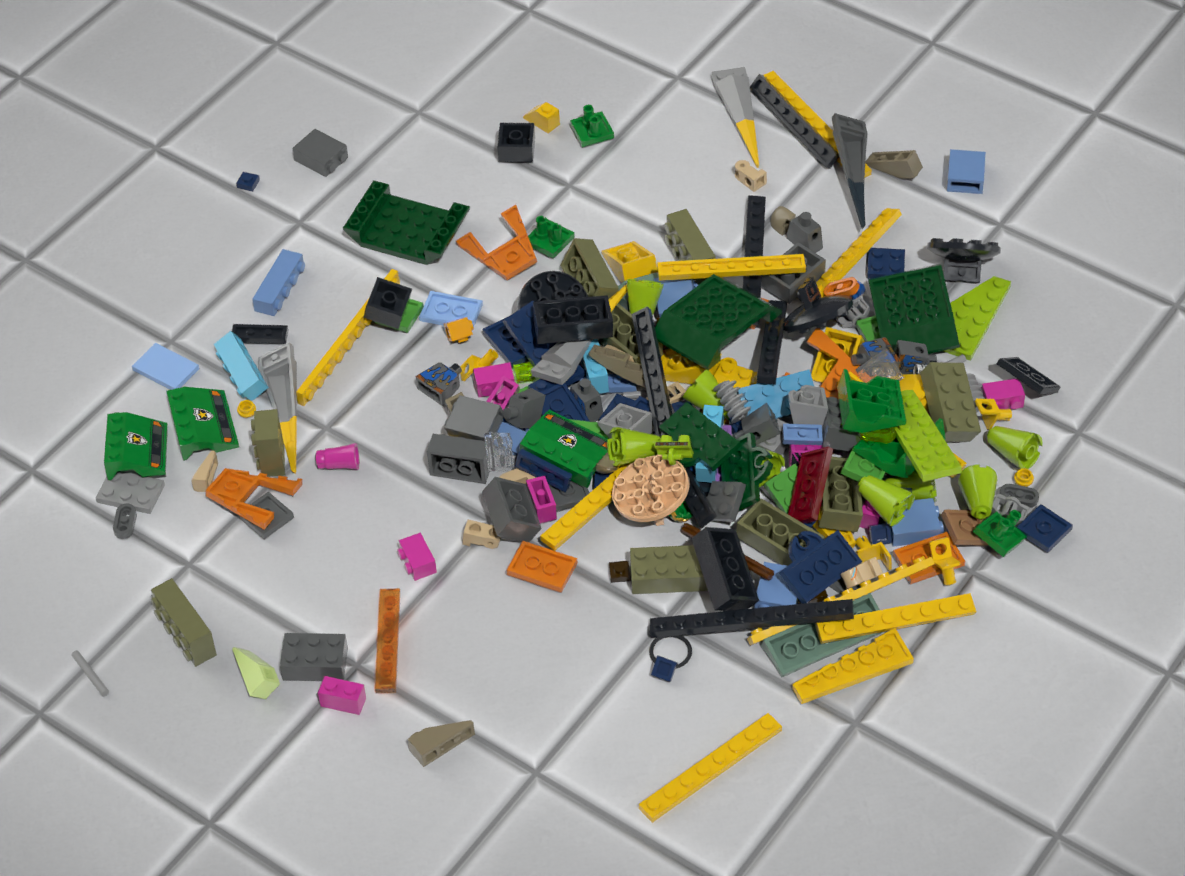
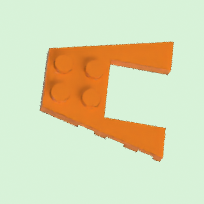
M517 205L501 213L502 218L516 234V237L490 253L484 250L471 232L456 240L458 247L506 280L537 263Z
M820 328L814 330L807 344L837 360V363L821 385V388L825 389L827 398L835 397L839 399L837 382L841 378L843 369L852 372L865 383L871 380V377L859 365L852 364L851 358Z
M225 468L205 492L206 497L265 530L274 519V512L244 503L259 485L294 496L303 483L301 478H297V481L288 480L286 476L272 478L267 477V474L259 473L257 476L250 475L249 471Z

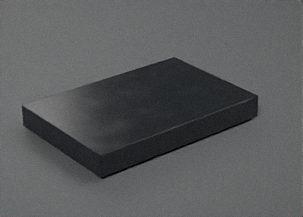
M1019 357L999 358L996 363L1039 394L1058 393L1061 388L1060 385Z

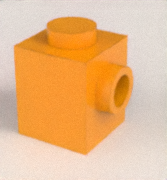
M468 317L443 324L448 341L458 340V343L469 340L468 336L473 335L472 330H474L472 321L468 320Z

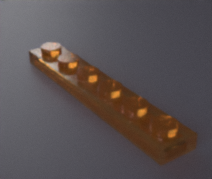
M400 588L380 589L375 678L376 693H396Z

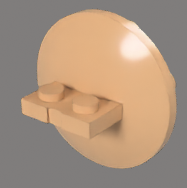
M662 455L638 458L627 466L615 479L612 499L618 512L625 518L636 522L655 521L656 526L664 525V517L674 512L685 500L689 491V477L683 465L677 460L675 465H670L669 460L662 459Z

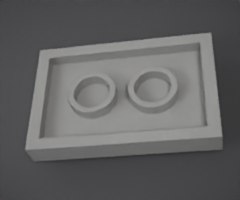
M117 471L112 480H108L106 476L96 496V502L114 507L129 503L135 507L136 511L151 514L165 486V482L161 479Z

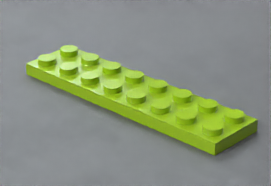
M913 390L902 391L906 424L890 428L922 481L925 482L962 473L960 463Z

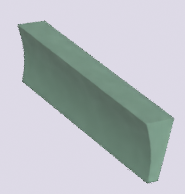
M871 593L853 600L854 615L880 610ZM816 623L798 624L764 639L760 647L768 655L782 678L884 632L821 644L815 626Z

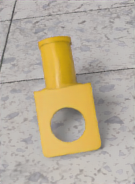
M489 349L482 358L471 355L460 366L462 369L460 373L461 380L465 381L474 372V368L491 366L499 357L498 353L495 350ZM469 364V370H468V372L465 374V369H466L467 365Z
M975 399V403L982 414V419L988 430L994 426L997 420L1010 421L1012 418L1011 409H999L994 399ZM983 403L988 405L986 409L982 406Z
M862 536L863 540L861 537L856 540V545L859 547L857 555L862 562L876 557L877 560H882L888 570H892L891 555L882 542L871 545L866 536Z
M944 537L930 541L931 556L935 563L934 565L942 570L943 584H955L956 579L953 567L959 566L960 561L952 556L949 538ZM938 544L945 545L946 550L944 553H936L935 548Z

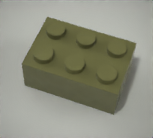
M278 410L254 411V419H251V428L255 432L251 434L252 445L255 446V458H259L256 459L257 470L267 474V477L284 476L285 447Z

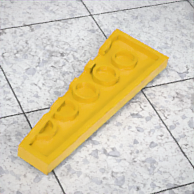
M894 628L875 638L874 642L867 646L859 647L856 652L842 656L838 662L830 663L822 667L821 670L815 671L793 683L792 689L800 703L804 704L910 665L914 662V658L898 631Z

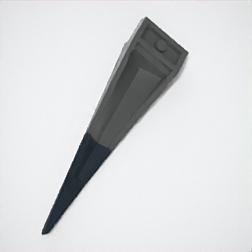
M834 113L832 116L834 128L832 133L857 216L863 229L866 225L864 180L868 132L864 121Z

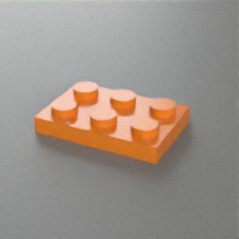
M948 532L893 550V556L899 566L906 564L909 567L914 565L913 560L922 556L925 559L932 557L930 541L948 537L952 556L960 561V565L953 568L957 569L965 566V560L956 545H954ZM938 544L935 548L937 554H942L946 550L944 544ZM932 565L906 578L910 584L942 574V570L936 565Z
M522 541L507 568V575L562 593L578 561L575 557Z

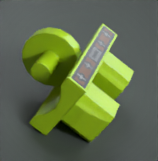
M662 435L660 441H655L654 447L657 449L658 455H662L663 460H669L670 465H675L676 460L693 458V450L688 435L679 436L678 441H673L669 435Z

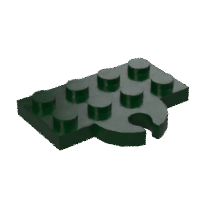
M687 402L659 426L660 431L665 435L671 436L673 441H678L681 435L689 436L693 458L677 460L683 467L694 466L701 462L714 472L741 447L737 439Z
M751 432L737 438L741 447L721 464L722 482H742L746 485L739 511L760 501L759 484L766 480L773 468V463L770 461H765L761 465L763 460L773 457L766 449L756 447L755 435Z

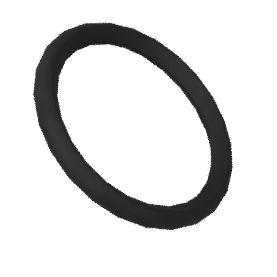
M682 635L668 636L682 640L688 648L687 657L684 661L677 664L676 669L688 663L692 656L691 644ZM657 637L652 641L649 655L654 663L656 661L653 653L654 646L659 640L667 637Z

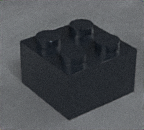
M500 123L497 144L498 162H533L535 124Z
M377 277L366 305L364 318L399 329L410 301L412 288Z

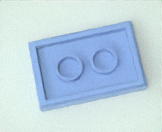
M430 291L419 319L422 322L443 325L456 319L468 317V320L472 321L474 327L483 306V301Z
M155 343L132 365V369L172 390L182 387L199 370V365Z

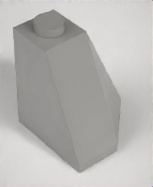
M804 385L799 391H790L788 399L793 424L822 425L823 427L828 411L825 389Z

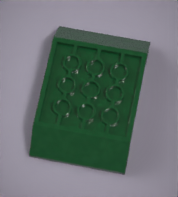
M373 180L343 226V230L363 248L427 265L443 255L469 212L470 206L453 202L449 210L391 195L389 184Z
M941 264L868 279L880 337H886L893 350H895L898 340L925 344L928 354L960 347Z
M713 274L663 311L655 327L657 341L709 370L721 361L720 349L759 319L763 318L771 322L782 314V310L729 280Z

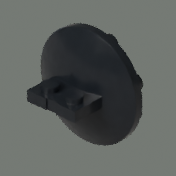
M932 238L931 242L927 243L928 250L944 258L943 274L945 280L949 281L962 280L980 283L982 260L992 258L1001 253V248L997 242L982 244V240H971L964 243L963 239L952 238L949 242H943V239Z
M546 271L532 277L523 286L517 301V311L531 301L588 297L581 283L571 275L560 271Z
M814 276L809 277L798 288L797 292L798 298L803 302V305L796 308L785 318L783 327L787 333L799 331L800 334L808 332L811 327L822 328L827 325V321L849 314L848 311L853 308L852 297L847 295H828L822 297Z

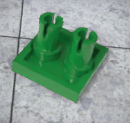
M588 104L583 107V117L570 120V126L582 147L614 138V132L602 111L594 113L592 105Z
M544 216L536 218L537 227L528 235L533 249L553 259L575 238V232L546 217L544 218Z
M1017 510L1010 511L1006 518L996 511L973 531L1002 557L1009 554L1024 542L1027 537L1015 527L1021 518V514Z

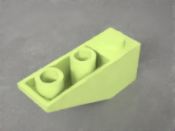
M233 647L232 650L249 695L266 699L280 685L275 669L251 651Z

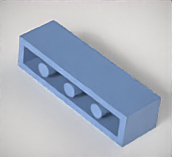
M282 249L252 298L255 312L275 316L277 311L282 308L283 301L289 296L292 286L297 283L298 276L305 269V262L301 253Z

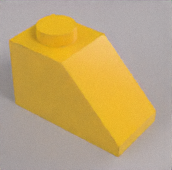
M548 102L534 107L523 116V119L534 123L535 126L548 134L560 125L559 109Z

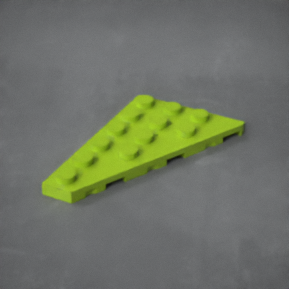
M993 276L951 302L960 347L944 350L943 352L955 356L963 354L966 360H972L1011 287V281Z

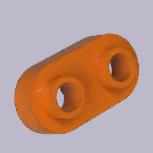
M849 277L829 283L823 292L825 296H850L857 293L860 285L854 277Z

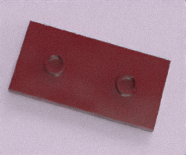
M829 446L808 451L801 455L788 515L803 524L818 520L833 449Z

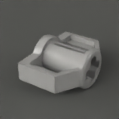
M859 296L853 300V308L846 315L850 322H846L842 317L834 319L842 328L856 327V321L867 318L870 308ZM858 305L864 310L863 314L856 308Z
M997 493L991 512L995 513L997 511L1003 517H1007L1008 510L1020 511L1021 518L1016 524L1019 525L1026 519L1030 507L1021 504L1015 497H1006ZM999 503L1004 505L1001 513L997 510Z

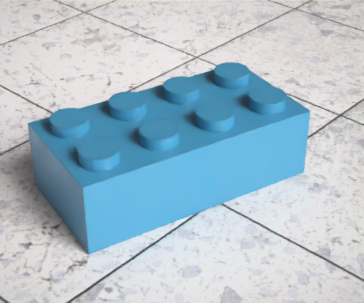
M809 369L779 377L776 380V385L757 383L742 387L737 394L743 393L744 396L740 400L748 401L744 407L751 406L748 415L765 403H768L777 419L791 416L788 393L792 390L799 391L804 385L814 386Z

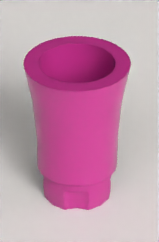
M357 443L317 450V468L359 469L360 460Z

